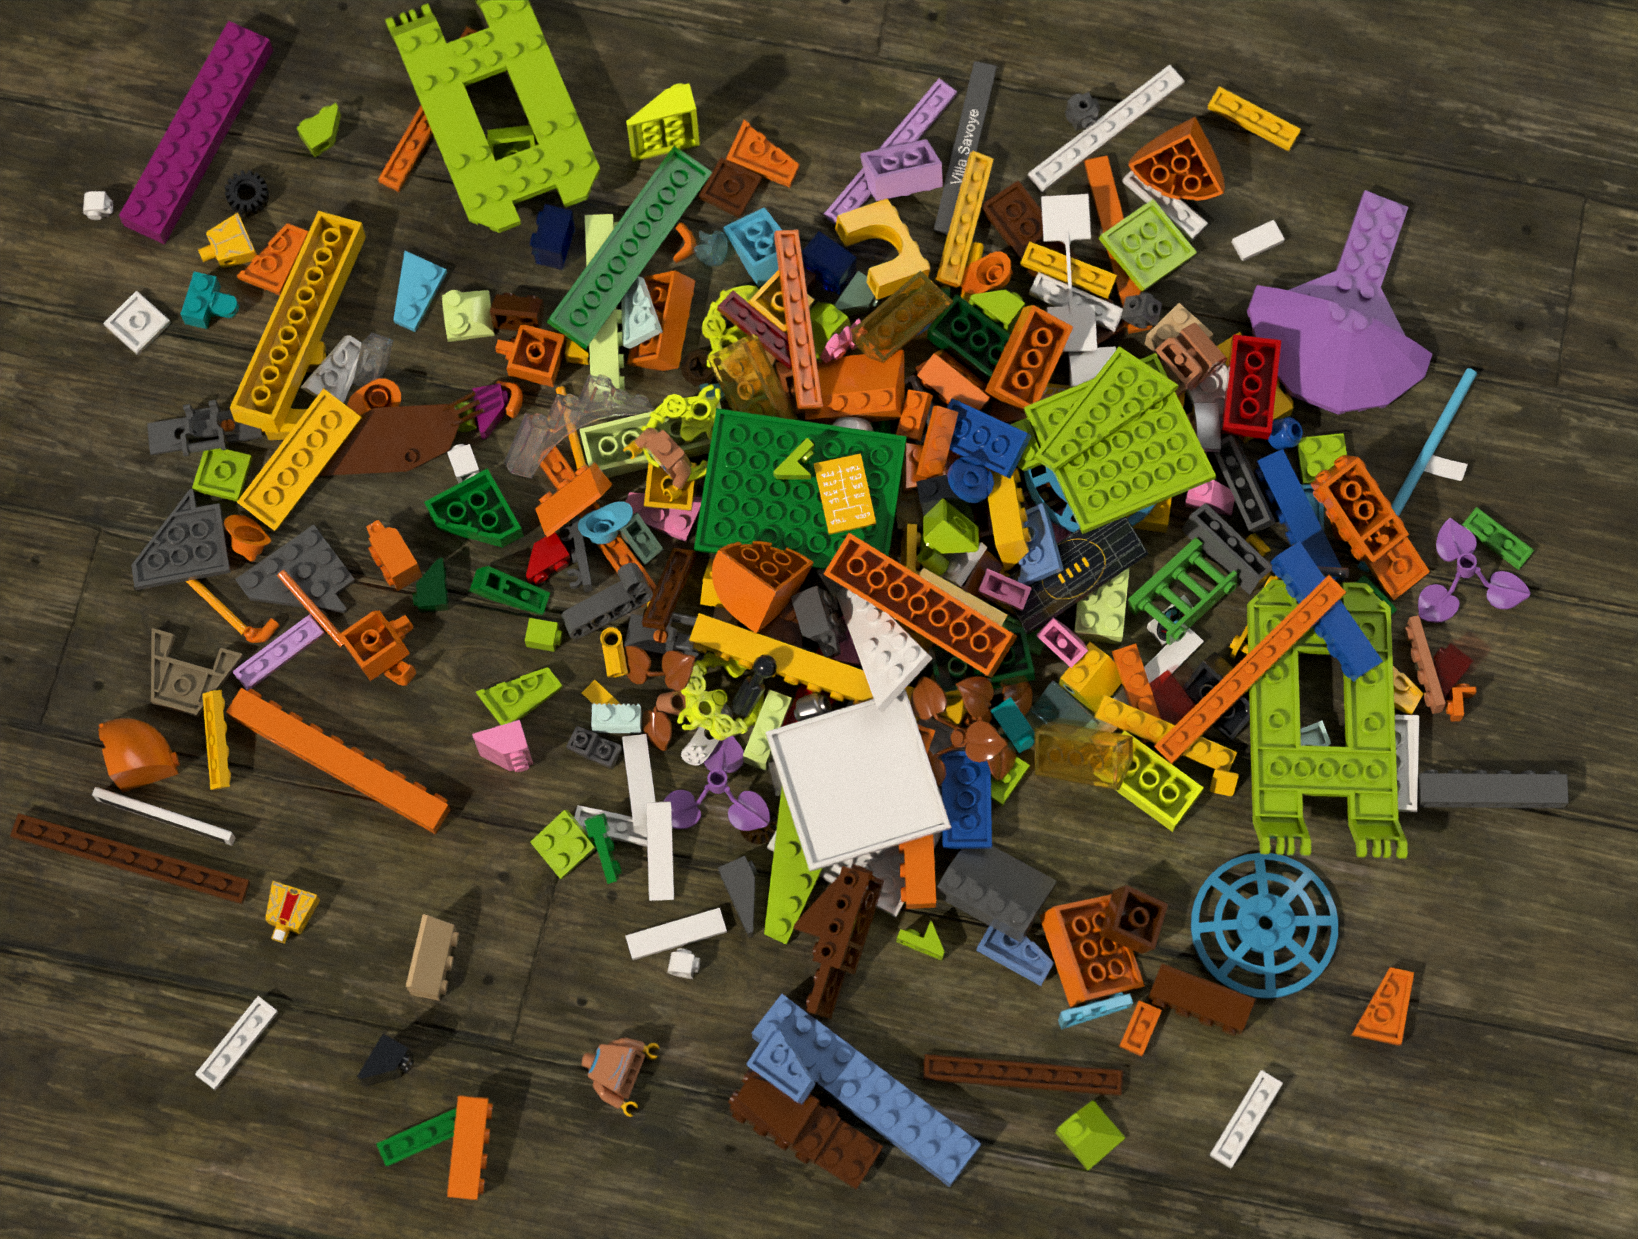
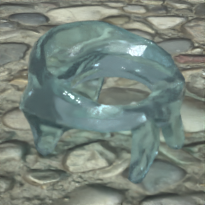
M715 230L712 235L699 231L701 245L694 248V251L697 252L696 256L708 266H720L726 257L728 241L725 234L718 230Z

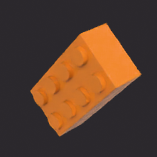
M1035 305L1023 307L984 392L1025 414L1024 407L1040 401L1072 332L1073 326Z

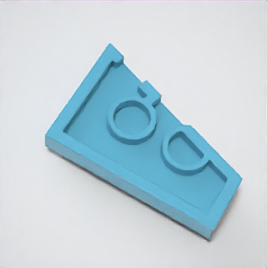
M404 251L393 319L394 323L416 332L447 274L445 268Z
M1123 992L1109 996L1108 1000L1101 1002L1100 1000H1095L1082 1007L1064 1010L1060 1013L1058 1022L1062 1030L1131 1008L1133 1001L1130 994L1123 995Z

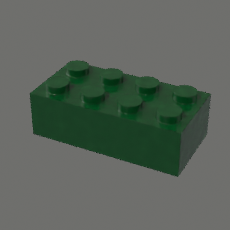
M959 295L952 299L927 329L928 340L940 349H944L986 384L989 383L1011 335Z
M1024 626L1008 630L1015 634L1017 638L992 678L940 646L928 648L929 654L932 657L931 663L936 683L945 692L947 700L962 696L956 684L969 677H985L990 681L993 689L1035 680V672Z

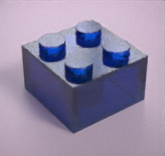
M545 204L543 212L539 211L536 225H539L537 233L533 232L531 236L530 246H532V255L535 257L536 264L563 270L575 231L573 212Z
M820 231L817 232L802 251L803 266L816 274L817 280L822 282V286L831 293L836 292L840 295L856 275L857 257Z

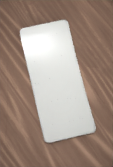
M1432 455L1424 471L1461 481L1467 464Z

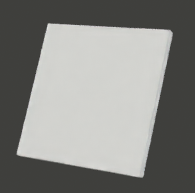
M903 690L883 712L877 708L875 700L872 699L765 732L810 872L951 829L906 690Z

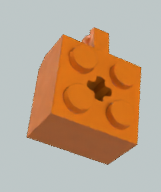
M520 325L516 339H511V342L498 339L495 349L496 353L506 355V360H509L506 368L508 376L554 388L566 349V338L563 334L528 325Z
M379 520L366 527L370 535L368 539L371 544L368 549L378 567L382 565L380 569L389 586L394 585L397 591L422 577L418 563L397 529L385 528Z
M380 610L372 611L338 636L371 681L410 654L402 640L414 627L406 615L395 621L388 622Z

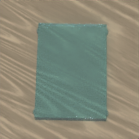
M1054 680L1031 709L1038 718L1076 752L1080 750L1100 723Z

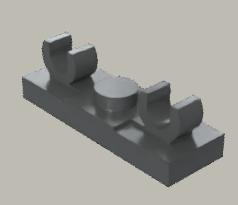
M578 516L571 519L572 526L564 524L560 527V532H570L569 536L561 538L562 543L569 544L574 540L575 548L571 549L573 563L578 562L579 571L577 569L567 571L568 577H578L576 582L569 583L570 588L577 589L583 584L584 592L593 591L584 538L578 530V523L580 521Z

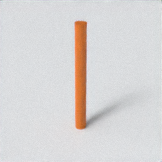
M284 569L278 573L279 579L338 646L342 647L344 644L339 638L340 632Z

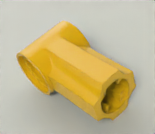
M614 627L606 628L601 633L600 640L607 677L616 678L627 675L628 669L622 635ZM610 635H615L618 637V642L615 645H608L605 643L606 638Z

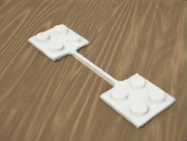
M1088 194L1043 196L1041 201L1044 242L1062 241L1066 245L1069 294L1067 305L1047 307V311L1049 314L1073 326L1062 352L1097 351L1095 305L1079 306L1074 304L1072 300L1069 245L1074 240L1091 239Z

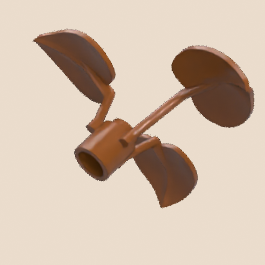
M633 645L624 647L628 669L627 677L633 683H645L647 675L666 676L665 683L668 688L673 689L672 692L681 691L687 687L693 672L695 656L675 650L667 651L662 659L663 671L652 672L649 670L651 659L643 649ZM655 706L653 711L646 710L644 712L642 727L647 739L658 749L666 751L672 736V725L668 716L664 712L659 711L657 706Z
M922 677L919 679L911 697V706L915 715L923 720H929L934 716L936 720L954 728L951 734L952 746L938 751L934 755L929 750L927 754L938 787L943 783L946 776V767L943 761L937 759L939 756L952 750H957L960 747H966L965 752L969 759L974 762H984L997 756L1008 745L1007 741L988 722L976 721L969 728H961L960 724H954L940 717L938 713L944 712L947 708L945 692L931 678Z
M969 677L958 682L956 686L962 695L964 705L968 711L963 719L964 724L970 726L976 721L989 723L991 721V710L993 709L989 708L991 707L989 701L994 695L990 681L985 677ZM1028 681L1003 687L1002 695L1004 701L1011 697L1023 716L1026 715L1032 705L1033 697ZM1003 738L1007 741L1008 745L997 756L987 760L995 781L1002 780L1015 764L1016 750L1008 738Z

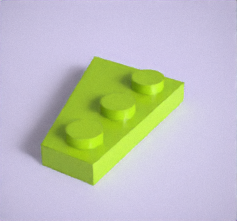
M547 667L520 676L518 679L496 684L495 687L476 691V694L498 723L504 725L522 719L560 691L563 686Z

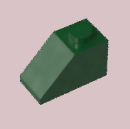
M438 558L416 583L417 591L412 592L413 604L418 606L420 613L449 610L446 566L443 558Z

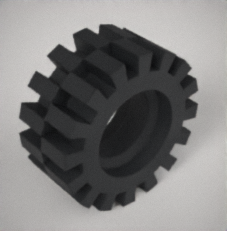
M244 170L240 171L241 175L238 176L235 173L233 174V180L231 178L228 179L229 185H225V196L234 212L237 210L240 215L244 212L246 216H250V212H253L256 215L258 214V209L261 211L264 209L263 204H268V188L263 177L260 178L258 173L253 174L251 170H248V174H245ZM252 186L255 188V196L250 200L240 199L238 193L242 187Z

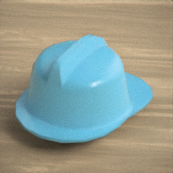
M626 502L608 504L598 510L585 514L578 523V530L582 535L589 537L592 543L608 544L616 539L619 529L626 526L631 520L633 508Z

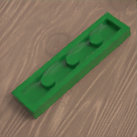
M457 1108L376 1143L385 1166L387 1167L454 1137Z

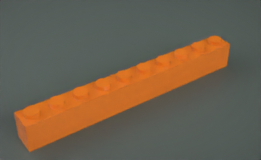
M243 688L239 690L226 711L230 719L436 835L451 810L447 804V799L437 793L432 796L426 792L427 788L418 782L409 783L405 780L406 776L396 770L390 772L384 769L385 764L375 758L370 761L363 757L365 753L352 746L351 749L343 745L344 741L334 735L328 737L322 734L323 729L313 723L308 726L302 722L303 718L293 712L289 714L281 710L282 706L272 700L268 703L260 699L262 695L255 690L249 689L246 691Z

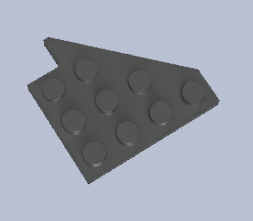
M190 489L132 563L133 581L136 590L231 573L222 511L219 503L197 507L194 490Z
M315 525L306 529L235 579L251 601L305 608L277 576L284 569L320 610L346 613L348 611L337 595L356 582Z

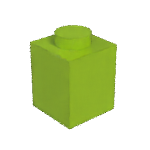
M529 618L525 636L526 647L555 652L556 645H560L562 640V631H559L558 623Z

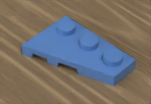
M1044 503L1026 510L1028 522H1024V526L1029 529L1031 542H1027L1029 552L1019 561L1021 572L1020 577H1018V582L1026 586L1064 570L1048 508Z
M989 926L976 950L1042 986L1053 966V961L1026 936L1023 942L1020 943L992 926Z
M773 1023L746 1065L796 1102L803 1104L816 1083L780 1027Z

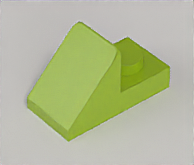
M806 438L773 471L774 477L776 479H811V474L800 463L803 462L805 464L814 455V444Z
M930 921L924 938L920 937V933L913 929L907 928L906 931L900 929L897 943L938 960H943L944 950L932 921Z

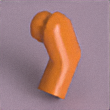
M270 618L263 628L246 627L243 635L251 643L266 642L280 625Z

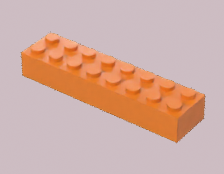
M848 533L824 572L825 576L991 678L1017 638L1012 632L851 533Z

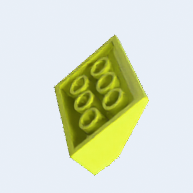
M679 83L671 86V88L663 91L626 121L632 162L667 154L673 146L680 150L700 146L697 111L690 84L684 85Z

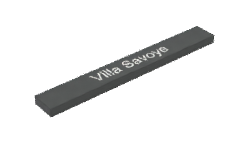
M974 61L936 218L935 233L948 235L969 153L972 151L977 152L996 73L997 66Z

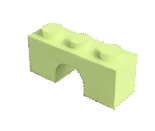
M772 690L768 691L744 751V763L765 771L767 770L772 753L765 732L782 727L788 710L792 706L791 697Z

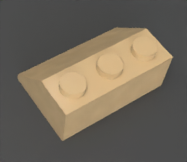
M423 914L406 983V988L411 995L440 1001L441 994H446L448 980H445L447 971H451L454 957L451 956L452 947H457L459 933L456 932L455 925Z

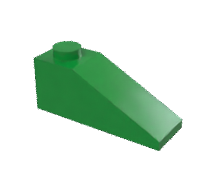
M489 566L476 570L469 590L489 600L538 615L544 614L550 592Z

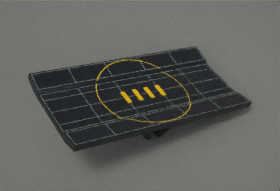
M1126 516L1082 534L1079 528L1057 543L1064 570L1027 585L1031 587V591L1022 611L1011 607L1022 627L1024 626L1027 635L1078 601H1088L1089 597L1087 595L1090 593L1097 595L1099 587L1149 554ZM1021 568L1008 576V578L1018 582Z

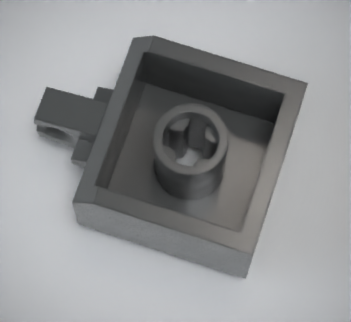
M818 586L791 596L802 635L818 643L824 657L831 659L840 655L839 643L847 640L845 634L847 626L843 618L840 617L839 610L841 607L837 597Z

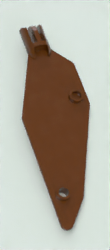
M475 391L449 404L374 408L360 415L362 417L360 422L318 476L408 472L449 451L459 426L485 411L481 408L463 417L462 413L481 404L479 399L461 408L457 406L476 396Z

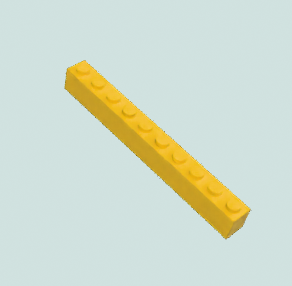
M698 614L689 639V644L693 645L692 649L698 652L706 653V651L716 653V658L724 661H729V659L739 661L738 665L747 669H752L756 658L768 654L777 663L776 673L771 677H775V675L785 677L784 681L787 683L798 685L799 682L808 685L807 689L812 692L821 693L822 690L830 693V697L835 700L844 701V698L851 700L853 705L874 699L864 670L758 633L756 634L755 632L712 617ZM906 686L904 690H906L911 704V697L915 688ZM914 713L916 722H917V724H918L920 718L917 717V716L915 715V713Z

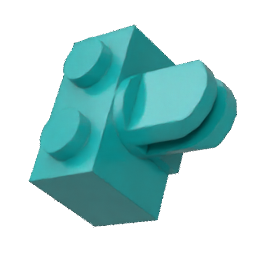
M194 272L180 315L185 324L208 329L211 317H215V315L225 318L236 316L239 311L238 302L233 295L219 292L221 286L217 277Z

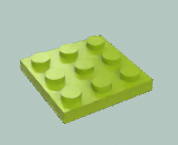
M1154 199L1099 237L1102 244L1141 292H1144L1193 258L1197 253Z

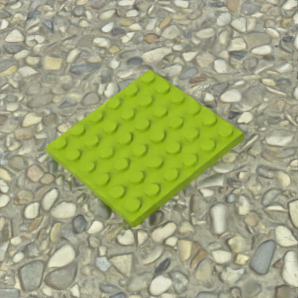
M1156 353L1140 359L1167 377ZM1093 379L1024 407V412L1029 419L1040 446L1048 439ZM1175 391L1053 472L1082 534L1216 479L1213 468Z

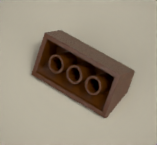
M1161 964L1148 1000L1152 1001V1005L1158 1008H1172L1176 1010L1175 1013L1185 1018L1193 1016L1199 1019V1023L1212 1027L1213 1024L1222 1027L1224 1033L1236 1036V1033L1241 1035L1255 1002V998L1165 964Z

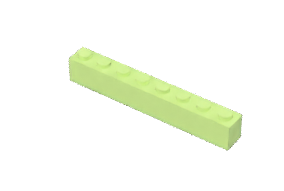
M613 214L585 215L586 265L589 264L618 224V222H614ZM617 307L589 344L592 400L621 399V391H625L624 376L620 377V368H624V356L619 354V346H623V334L618 332V324H622V310H617Z

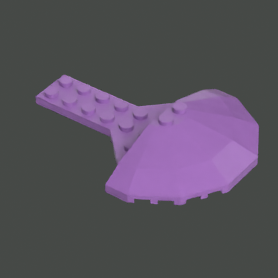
M1365 190L1359 202L1336 271L1290 290L1256 286L1247 309V314L1250 317L1253 328L1252 334L1253 337L1281 340L1277 378L1285 386L1286 392L1290 396L1339 415L1349 411L1358 410L1359 412L1369 408H1385L1425 377L1432 353L1405 336L1381 289L1408 210L1407 206Z

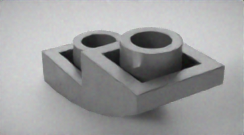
M1193 403L1194 432L1204 452H1220L1221 434L1217 403Z
M576 726L566 746L567 749L610 769H614L623 750L621 745L601 738L598 734Z

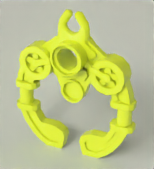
M745 285L734 287L727 291L722 290L719 299L710 304L708 315L702 324V333L706 338L710 339L712 351L707 357L708 367L712 366L714 358H718L722 363L749 340V336L737 326L726 329L725 320L717 310L718 305L732 291H735L744 300L749 302L760 290L756 286ZM723 346H731L733 351H726L723 349ZM721 364L713 367L714 372L723 370Z
M712 384L704 387L698 396L682 398L677 394L668 395L663 403L654 412L650 413L649 416L651 418L641 430L644 431L650 427L655 429L659 422L664 424L667 417L674 420L681 418L680 435L684 441L691 442L704 432L707 433V437L711 441L716 407L721 399L720 389H715V398L712 400L706 397V393L714 389ZM700 406H704L708 409L707 413L701 417L695 415V410ZM643 448L645 457L647 458L648 462L653 466L660 468L661 466ZM702 460L699 466L690 467L691 474L686 482L704 477L708 461Z
M708 652L701 661L697 660L694 662L689 683L685 689L681 690V693L685 696L686 708L680 712L678 723L682 724L686 716L691 724L682 725L683 730H693L699 726L709 730L716 740L722 741L740 733L744 734L751 725L755 726L764 704V694L761 695L752 713L743 720L741 718L733 720L729 715L721 714V710L727 702V694L720 689L710 692L704 691L706 689V682L703 676L707 673L706 668L710 666L714 669L716 666H723L728 674L735 678L741 676L747 668L739 666V661L733 659L724 661L716 658V653Z

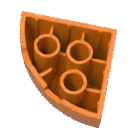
M1196 117L1150 141L1130 159L1128 164L1133 173L1146 186L1152 187L1161 192V195L1169 198L1199 201L1219 196L1225 190L1220 165Z
M753 541L752 544L741 545L740 542H736L718 550L712 566L713 585L718 598L727 611L757 634L773 621L791 601V596L795 595L814 562L789 548L783 551L771 547L772 543Z
M131 718L113 719L99 724V738L106 747L102 749L108 774L122 792L178 774L177 766H180V762L176 752L172 753L166 739L151 725Z

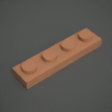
M1419 615L1409 617L1407 625L1404 627L1406 639L1410 640L1412 644V660L1414 663L1417 662L1419 667L1417 672L1419 683L1421 685L1424 684L1425 703L1427 707H1431L1432 714L1440 713L1443 711L1446 703Z

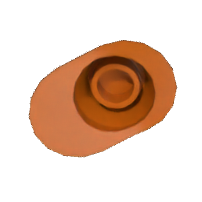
M995 251L966 266L961 281L962 289L968 294L973 295L1004 288L1009 283L1013 274L1008 255Z
M379 378L369 382L350 396L347 406L358 415H362L374 408L398 407L401 402V392L393 381Z
M231 515L225 519L224 525L231 535L232 549L249 561H254L256 556L262 553L264 546L270 544V537L251 518L242 515Z

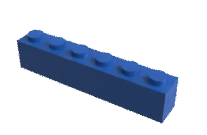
M1279 450L1257 460V469L1254 470L1259 482L1264 481L1267 490H1265L1266 497L1270 504L1274 502L1277 511H1275L1276 517L1280 524H1285L1288 530L1285 534L1290 545L1300 541L1316 566L1342 568L1284 450ZM1332 577L1337 583L1345 580L1342 577Z
M1300 541L1277 555L1270 562L1275 575L1286 584L1288 594L1292 598L1295 597L1299 604L1325 579ZM1341 600L1313 626L1315 633L1320 638H1323L1328 645L1329 653L1334 658H1337L1342 665L1341 669L1345 676L1351 678L1353 682L1383 662Z

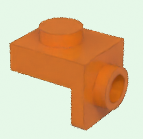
M1457 684L1450 690L1449 700H1446V714H1450L1451 722L1461 721L1464 716L1463 698L1474 697L1476 687H1470L1469 684Z

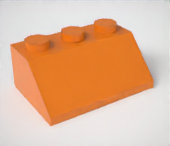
M944 349L935 352L917 375L921 378L920 383L930 390L932 388L940 393L938 397L947 404L953 398L982 412L994 398L984 392L988 384Z
M595 462L589 467L587 464H584L575 471L576 477L572 480L567 477L557 485L559 490L553 494L549 491L539 499L541 503L535 509L544 534L547 537L602 497L613 485Z

